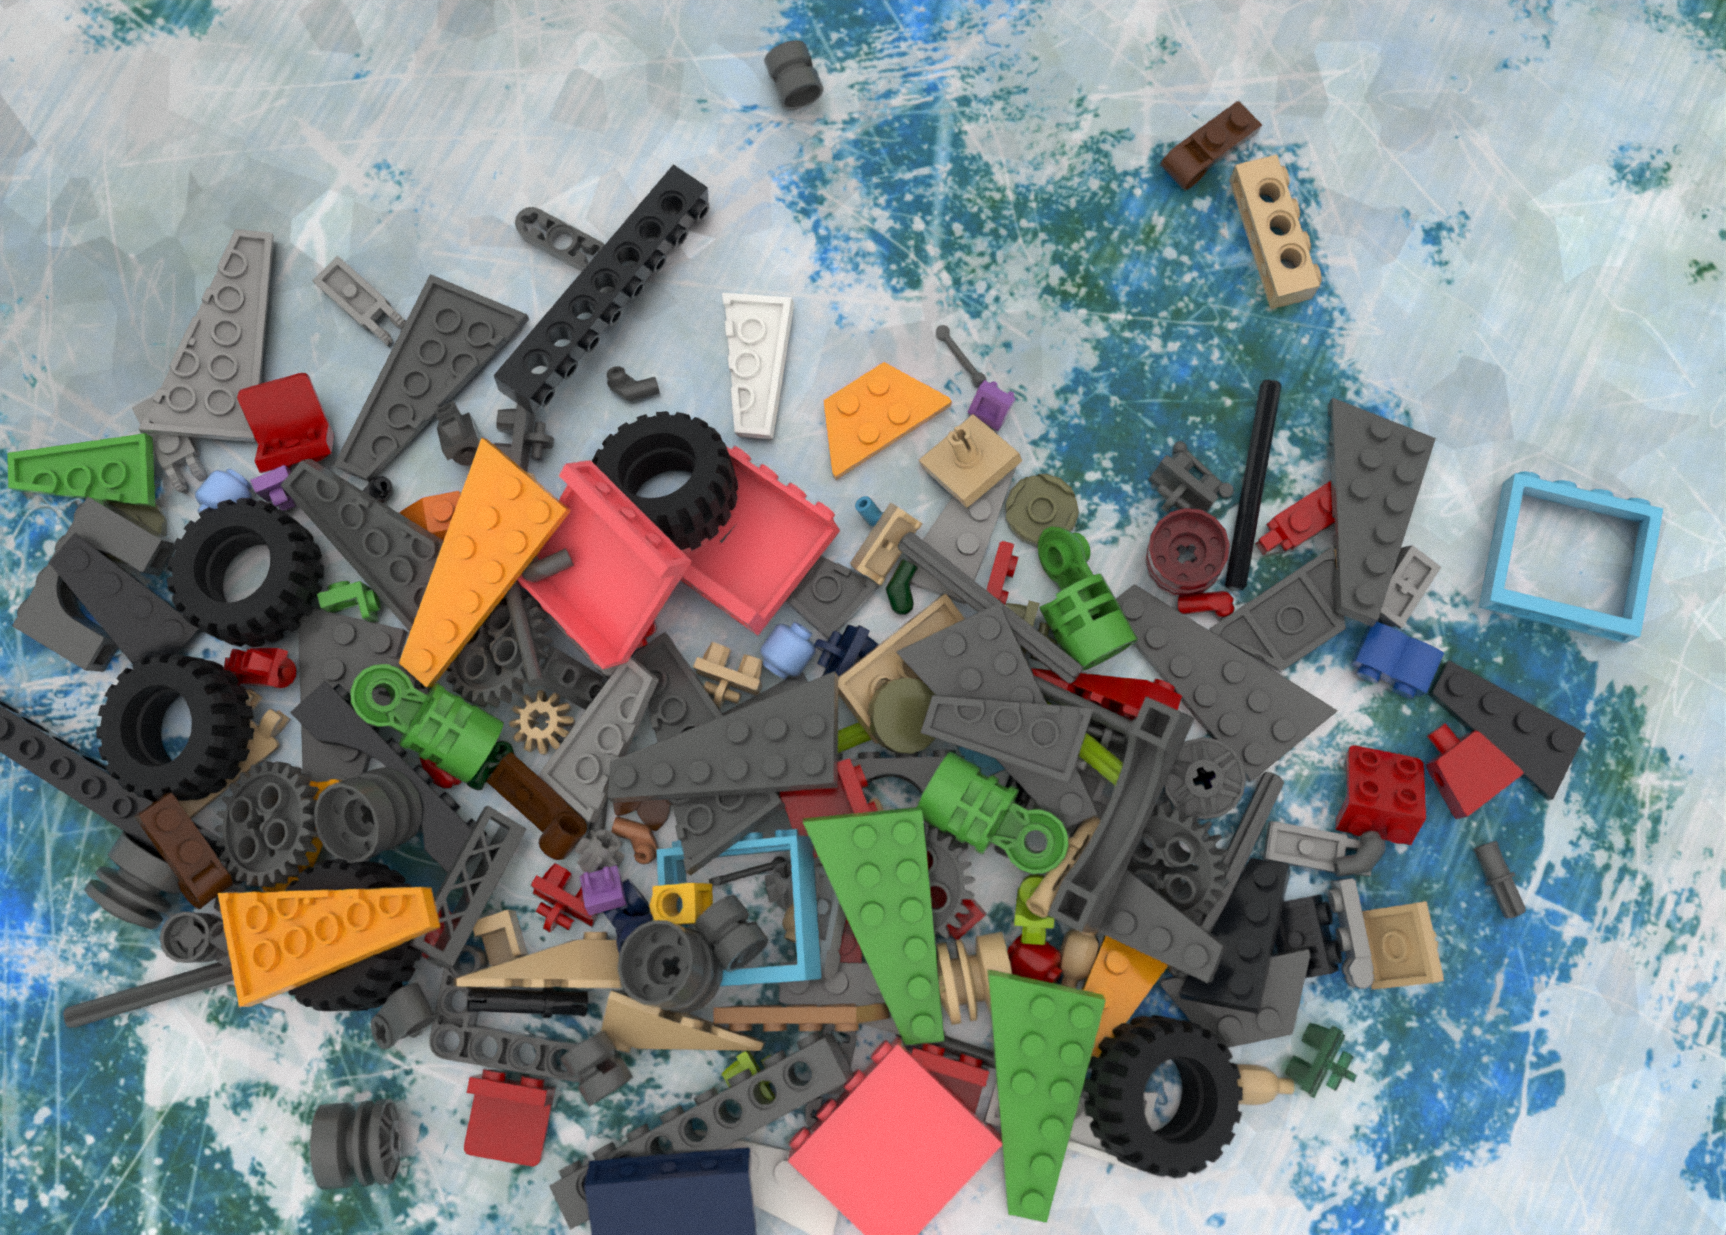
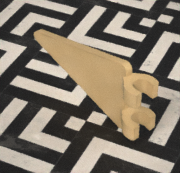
M245 688L249 695L246 704L254 709L263 697L253 689L249 688L247 690ZM269 709L262 717L259 725L250 719V728H254L253 740L249 739L247 749H250L246 761H240L238 766L241 770L233 780L225 779L227 782L226 787L217 793H210L206 798L178 801L190 819L230 788L231 783H236L240 780L239 774L241 772L248 773L251 765H258L279 748L280 743L274 737L281 733L291 719L280 710L274 711Z

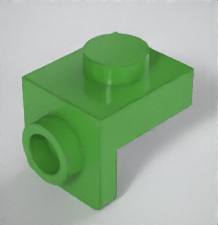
M349 581L336 582L327 587L328 591L317 594L320 608L327 612L337 613L359 606L364 620L374 623L379 622L377 611L381 610L379 596L361 581L351 584Z

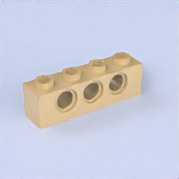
M1277 154L1235 165L1229 181L1270 309L1312 299L1320 287L1322 281L1319 266L1312 262L1309 253L1311 249L1308 233L1301 229L1298 220L1300 218V209L1297 200L1291 198L1288 189L1289 175L1286 167L1280 165ZM1259 195H1268L1274 202L1267 203ZM1270 227L1280 228L1285 235L1279 236L1274 234ZM1281 260H1290L1295 265V268L1285 267Z

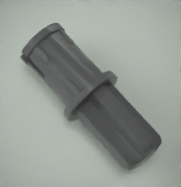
M1497 840L1474 848L1473 851L1487 879L1484 883L1486 886H1491L1503 916L1509 919L1526 912L1524 903L1512 879L1515 873L1509 871Z

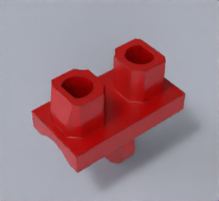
M251 647L247 651L232 649L226 670L242 675L240 683L258 687H288L293 683L297 672L294 662L287 657L288 651L280 648Z
M556 863L549 868L542 878L536 875L531 883V887L534 888L533 895L553 905L552 908L541 902L536 909L537 913L546 917L543 929L551 933L557 925H560L570 930L575 920L567 917L564 913L592 927L598 916L597 914L588 915L585 909L582 887L576 896L564 891L572 878V873Z

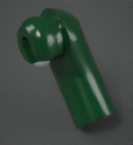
M904 559L900 561L886 586L892 611L899 615H906L913 609L914 600L909 583L918 569L917 566Z
M507 741L495 743L478 772L466 784L472 789L482 790L490 774L493 773L502 758L510 752L514 754L512 745Z

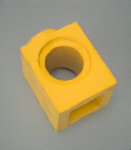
M712 883L652 886L650 912L653 920H667L678 925L695 924L699 916L713 905ZM679 897H681L683 902L682 910L680 913L677 910V901Z

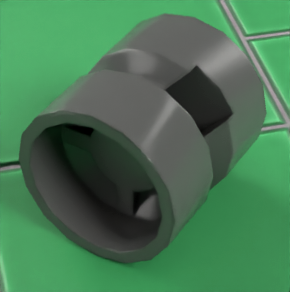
M794 40L779 44L766 54L764 58L765 66L770 78L774 80L775 91L783 108L799 109L815 102L824 91L817 70L813 68L811 55L803 41Z
M736 895L724 897L711 905L699 916L694 924L707 945H716L714 954L727 972H732L746 965L761 953L769 942L755 921H747L749 913Z
M177 913L170 917L161 929L159 938L161 949L168 958L175 962L207 963L214 961L217 957L218 947L208 942L209 930L222 919L215 914Z
M605 1030L588 1038L560 1058L570 1076L580 1079L578 1089L589 1107L634 1078L624 1060L615 1059L613 1056L616 1047Z

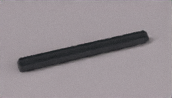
M1263 380L1259 389L1225 586L1232 590H1243L1247 586L1281 392V383L1275 380Z

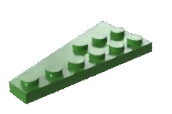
M922 807L803 818V824L904 1044L912 1045L944 1041Z
M987 969L1008 1215L1047 1223L1106 1000L1102 994Z

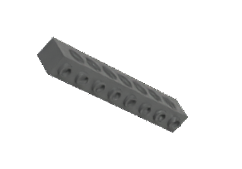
M818 1031L796 1042L799 1047L798 1051L786 1056L784 1050L775 1053L762 1061L765 1068L752 1075L748 1068L728 1079L731 1087L720 1093L713 1087L694 1097L696 1106L684 1112L682 1106L679 1105L659 1116L662 1124L650 1130L646 1123L626 1134L629 1142L616 1148L614 1142H611L594 1151L592 1155L595 1160L625 1158L626 1154L633 1157L664 1155L666 1153L659 1147L660 1136L667 1137L673 1145L672 1154L720 1150L851 1079L854 1074L832 1032L821 1038ZM796 1062H804L810 1067L812 1074L810 1081H802L796 1076L794 1071ZM762 1080H767L774 1084L777 1091L774 1100L767 1099L762 1095L760 1090ZM728 1099H734L740 1104L742 1108L740 1118L732 1117L726 1109ZM693 1118H700L706 1123V1136H700L694 1131L692 1126ZM580 1159L559 1170L561 1179L549 1185L570 1230L589 1220L584 1187L588 1164L583 1166Z

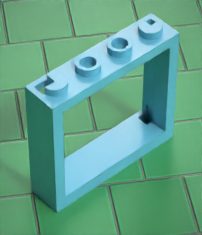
M1522 471L1513 474L1502 484L1478 608L1621 643H1628L1639 638L1642 631L1664 508L1651 506L1650 501L1641 498H1629L1626 500L1614 497L1611 491L1604 489H1592L1590 491L1580 489L1571 481L1557 480L1551 482L1540 479L1538 474ZM1522 495L1639 522L1622 617L1504 589Z
M798 829L775 830V838L763 839V833L761 832L749 833L716 857L790 851L797 965L744 968L732 972L723 970L720 986L822 979L813 843L809 836H799ZM673 841L672 848L656 849L658 885L686 883V870L683 862L685 857L681 841ZM681 897L677 901V910L680 913L683 906Z

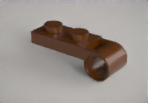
M1238 100L1176 145L1163 158L1160 166L1184 191H1187L1206 174L1209 168L1256 135L1262 124Z
M512 752L502 758L487 780V783L543 832L539 837V846L548 857L555 860L566 859L581 837L586 833L587 825L584 819Z
M172 793L165 794L134 816L180 880L178 882L180 891L195 908L201 909L218 896L217 893H223L233 885L229 873Z

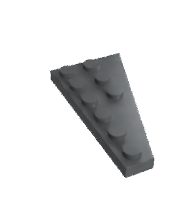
M312 459L302 460L282 482V488L410 632L443 540Z

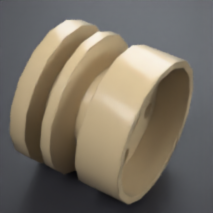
M1002 932L976 936L975 955L968 956L962 940H955L957 958L954 959L949 957L946 942L936 944L941 1005H943L950 1018L951 1025L961 1024L959 1005H967L970 1021H977V1002L985 1001L991 1015L987 969L1012 974Z

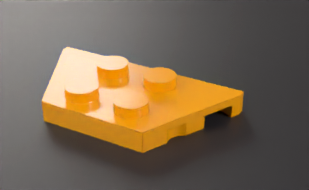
M883 362L823 400L834 479L841 478L951 407V399Z

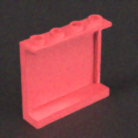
M733 446L732 449L727 447L738 482L736 507L730 510L732 516L724 527L720 525L718 527L719 533L711 540L708 538L701 541L702 546L692 551L691 548L681 550L692 562L680 581L758 636L840 530L833 520L834 512L821 502L813 505L805 499L807 495L796 485L789 483L785 486L778 481L779 477L773 470L764 464H761L758 468L750 462L751 458L739 447ZM732 529V531L729 533V535H728V536L725 538V540L721 543L720 541H721V540L725 537V535Z
M591 460L567 463L560 472L559 477L567 484V487L559 500L571 512L536 555L541 560L566 548L574 566L538 582H529L522 574L517 581L521 587L525 588L540 603L542 609L565 629L566 634L589 654L590 659L604 670L628 662L692 561Z
M897 1036L891 1043L887 1040L883 1041L870 1056L873 1062L866 1070L862 1072L860 1069H857L853 1073L854 1076L844 1083L843 1088L846 1091L836 1101L833 1098L828 1099L815 1116L818 1120L809 1130L802 1127L788 1143L791 1147L788 1162L864 1235H918L1003 1145L1000 1133L990 1123L985 1125L902 1046V1040Z

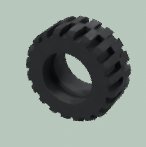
M667 411L656 412V416L652 417L644 414L636 417V422L631 424L625 422L618 427V432L614 436L609 434L603 441L602 445L604 448L596 451L592 462L680 550L691 548L692 551L701 547V541L706 538L711 540L719 533L718 527L720 525L724 527L732 516L730 510L736 507L738 499L736 494L738 490L736 474L721 435L715 428L709 427L708 423L697 417L691 420L689 414L676 412L675 415H670ZM672 470L692 473L689 480L671 494L656 498L636 496L640 487L657 474Z
M239 498L236 504L228 499L217 503L218 508L215 510L210 507L199 513L201 518L196 522L190 520L183 528L186 530V533L182 539H176L172 547L176 550L175 555L168 559L167 570L172 572V576L167 577L168 590L175 594L172 596L175 608L183 613V618L191 625L234 646L242 647L246 644L250 647H259L265 644V639L272 643L283 639V632L286 630L293 633L301 626L300 618L304 614L309 617L315 608L311 605L314 597L318 598L317 594L321 593L322 586L317 583L318 579L324 577V565L317 561L321 559L322 554L319 546L313 542L314 537L284 511L263 500L256 502L252 498ZM267 544L270 553V566L262 585L247 598L227 603L223 591V580L231 561L240 552L249 547Z
M166 653L154 654L151 658L144 657L134 662L132 665L133 669L126 668L116 678L119 681L117 685L111 684L104 695L108 699L105 705H100L98 716H101V725L96 727V737L101 739L102 746L98 747L102 760L108 761L109 764L105 767L111 777L119 779V785L126 791L135 792L138 797L158 800L165 794L172 793L177 801L199 800L208 797L210 793H217L226 787L227 782L225 779L233 780L240 772L241 768L238 765L240 761H246L250 749H247L249 739L253 740L254 728H250V719H254L252 706H247L246 704L249 695L244 686L237 685L239 683L238 678L231 671L224 670L223 665L214 661ZM182 696L191 713V733L183 751L174 760H171L162 744L161 725L170 704L176 698Z
M345 859L324 860L318 862L313 867L306 868L297 876L299 881L293 880L285 891L412 888L411 884L404 883L406 881L404 876L396 870H390L387 865L366 861L350 864ZM409 940L287 992L289 995H295L294 998L298 1003L305 1007H312L317 1011H365L369 1008H378L386 1003V999L392 993L404 987L402 982L410 981L416 971L413 965L415 961L421 959L422 952L409 945L411 941Z
M1152 1015V1017L1140 1016L1132 1018L1130 1024L1122 1023L1114 1028L1112 1033L1115 1037H1105L1098 1045L1102 1052L1099 1058L1092 1056L1088 1068L1092 1069L1090 1079H1085L1083 1091L1089 1093V1101H1084L1085 1114L1093 1117L1094 1121L1090 1122L1089 1127L1094 1137L1102 1139L1101 1147L1108 1154L1117 1157L1118 1161L1152 1175L1163 1178L1169 1176L1175 1179L1186 1177L1188 1172L1197 1174L1207 1168L1206 1161L1216 1162L1223 1154L1222 1146L1224 1144L1230 1145L1235 1136V1133L1232 1132L1234 1124L1240 1123L1242 1112L1238 1111L1239 1101H1243V1087H1239L1237 1084V1079L1241 1078L1237 1064L1230 1063L1229 1061L1233 1058L1232 1053L1226 1044L1219 1043L1218 1036L1212 1031L1201 1028L1199 1024L1157 1015ZM1171 1059L1181 1076V1102L1170 1122L1159 1130L1153 1131L1147 1122L1144 1112V1092L1147 1082L1155 1069L1163 1062Z

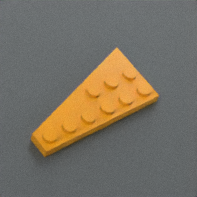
M481 438L399 661V664L426 688L435 685L571 512L567 506L488 439Z
M431 888L217 893L239 1007H251L440 928Z

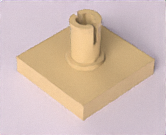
M972 414L920 458L919 462L930 476L968 508L1020 464L1022 459L1018 451Z
M1427 901L1362 911L1374 969L1372 974L1375 975V981L1372 982L1373 985L1371 984L1372 990L1444 981L1437 950L1438 941H1435L1437 935L1432 928Z

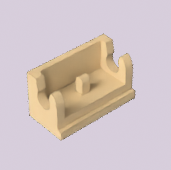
M890 502L850 562V565L863 575L874 580L877 584L882 585L885 577L902 553L898 549L900 540L908 532L915 534L923 523Z

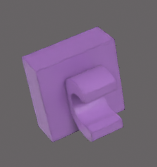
M984 380L979 386L967 413L970 415L974 414L982 422L999 431L1016 398H1014V392L1010 391L1007 394L997 388V382L989 383Z
M285 465L250 480L257 495L267 502L272 501L275 507L279 506L282 511L296 506L294 500L281 486L282 482L292 472Z
M617 865L603 867L602 870L591 873L586 872L580 876L585 909L589 916L627 905L621 873Z

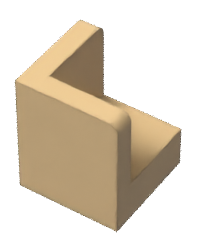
M505 910L480 918L473 928L474 936L482 937L491 966L528 954L516 911Z

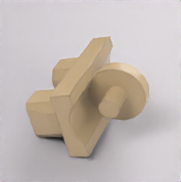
M711 642L703 658H696L693 668L697 669L696 674L720 682L719 685L708 681L704 684L707 692L714 695L713 701L718 708L721 709L725 700L736 704L739 703L741 693L730 690V686L755 696L760 694L763 687L760 680L763 661L744 654L738 671L726 668L731 650L723 645Z

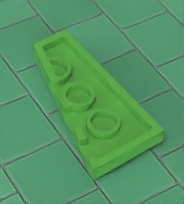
M146 433L7 453L8 488L12 490L79 499L91 497L106 502L156 507L153 437Z

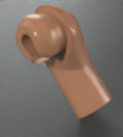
M618 816L615 818L611 832L616 836L631 841L635 852L634 858L638 863L649 864L657 857L656 849H658V844L651 828L645 824Z

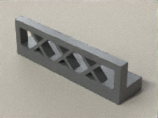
M486 806L482 810L434 897L437 914L439 910L442 914V917L438 918L439 923L444 922L445 926L435 946L423 941L426 934L411 939L409 945L429 956L427 961L439 968L453 967L526 831V828L490 806ZM489 819L499 824L500 827L490 845L487 846L483 830ZM478 841L480 848L473 850ZM481 853L482 860L471 880H469L465 863L469 856ZM458 876H460L461 883L454 884ZM462 887L464 893L450 915L446 898L450 890Z

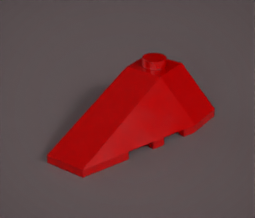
M1031 668L1035 676L1131 721L1137 718L1146 697L1178 710L1182 695L1174 692L1175 687L1160 679H1154L1151 682L1144 679L1081 673L1073 683L1068 684L1051 670Z

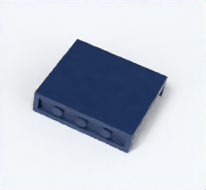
M750 1147L589 1161L584 1187L592 1235H758L751 1181L752 1159Z

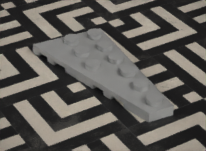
M235 229L217 266L216 275L202 297L200 308L196 316L192 317L169 365L168 374L153 398V405L139 427L140 433L256 442L237 400L239 390L261 384L274 244L273 233Z

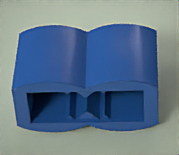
M1376 622L1373 627L1367 626L1350 666L1358 670L1357 675L1373 683H1378L1379 679L1386 681L1393 686L1392 691L1408 699H1413L1414 696L1421 697L1427 693L1444 652L1423 641L1409 637L1390 626Z

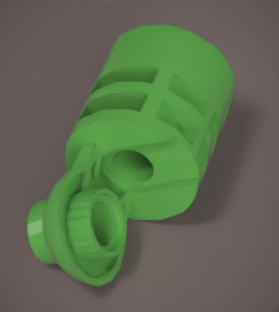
M1051 526L1044 529L1039 536L1037 546L1039 560L1046 574L1059 585L1062 591L1055 594L1056 599L1040 606L1039 609L1061 649L1083 667L1082 672L1123 652L1135 644L1138 638L1101 573L1094 575L1087 564L1091 551L1086 538L1080 533H1071L1069 530L1061 527Z
M388 664L373 665L364 669L354 679L350 690L351 704L356 714L366 723L378 727L389 726L402 734L398 743L405 749H412L418 753L419 757L424 760H431L436 763V767L464 783H468L485 762L504 725L503 721L476 705L465 702L464 698L445 690V687L438 683L431 688L427 695L413 687L409 677L402 670ZM375 687L385 688L389 692L390 702L387 706H381L374 702L372 691Z
M950 751L937 768L917 807H922L923 821L943 833L947 831L956 836L957 841L962 844L964 842L976 847L975 851L982 855L992 842L1004 849L1010 861L1022 871L1040 874L1056 868L1065 858L1068 849V834L1062 822L1052 813L1040 809L1027 810L1015 803L1014 801L1019 792L1018 789L1013 786L1009 789L999 784V778L993 775L990 777L980 773L981 768ZM1038 830L1045 834L1047 846L1044 850L1034 851L1029 848L1026 837L1030 831Z

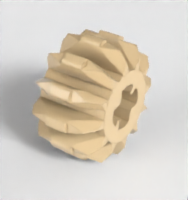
M538 690L536 702L529 695H524L523 701L527 706L522 709L515 705L512 709L516 714L520 715V719L509 721L510 727L520 729L515 733L513 739L518 743L525 741L524 750L532 752L537 746L539 753L546 755L549 743L557 750L561 745L558 738L560 736L566 738L569 734L564 729V726L575 724L573 717L564 716L570 711L571 706L567 702L559 704L560 696L556 693H553L547 699L546 693L543 690ZM540 715L550 718V721H545L549 725L544 730L535 727V724H539L536 719Z

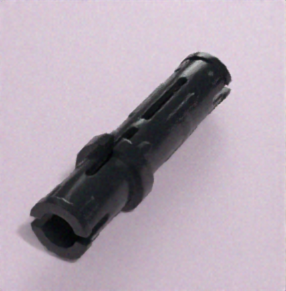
M469 987L468 990L470 999L484 1000H467V1012L541 1014L542 1018H551L552 1014L585 1017L588 1007H584L582 1004H572H588L587 991L562 992L554 991L552 987H544L542 991Z

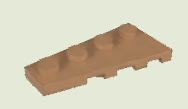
M856 1003L821 1005V1007H817V1004L786 1005V1007H782V1005H732L713 1008L714 1024H728L729 1031L752 1030V1024H763V1031H786L787 1024H799V1031L823 1030V1024H835V1031H858L859 1023L889 1019V1009L886 1003L856 1006Z

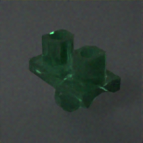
M1309 1023L1301 1042L1319 1052L1313 1064L1294 1055L1285 1070V1074L1301 1086L1300 1089L1303 1093L1314 1099L1328 1071L1332 1073L1325 1086L1334 1091H1337L1342 1079L1354 1083L1357 1075L1348 1070L1354 1056L1343 1051L1337 1064L1333 1062L1346 1035L1343 1034L1342 1030L1333 1025L1331 1029H1328L1324 1026Z

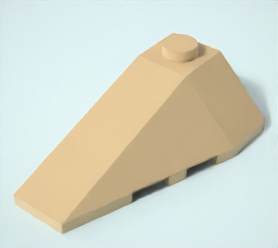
M584 932V939L571 940L455 977L454 986L622 988L617 970L619 960L616 940H607V932Z
M613 990L610 992L601 1031L605 1030L617 1050L630 1053L631 1047L636 1049L761 1051L766 1041L738 1031H729V1028L714 1024V1022L689 1013L671 1012L641 1004L630 998L625 990Z

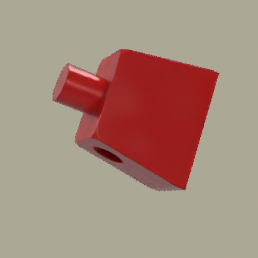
M1443 723L1427 735L1440 754L1426 764V769L1455 819L1468 817L1524 774L1521 768L1477 730L1467 733L1458 739L1449 726Z

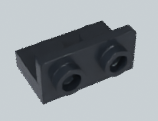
M1321 894L1284 901L1275 939L1278 953L1309 948L1310 959L1305 978L1339 971L1338 963L1342 962L1339 944L1337 940H1332L1329 925L1333 923L1332 912L1328 902H1323Z

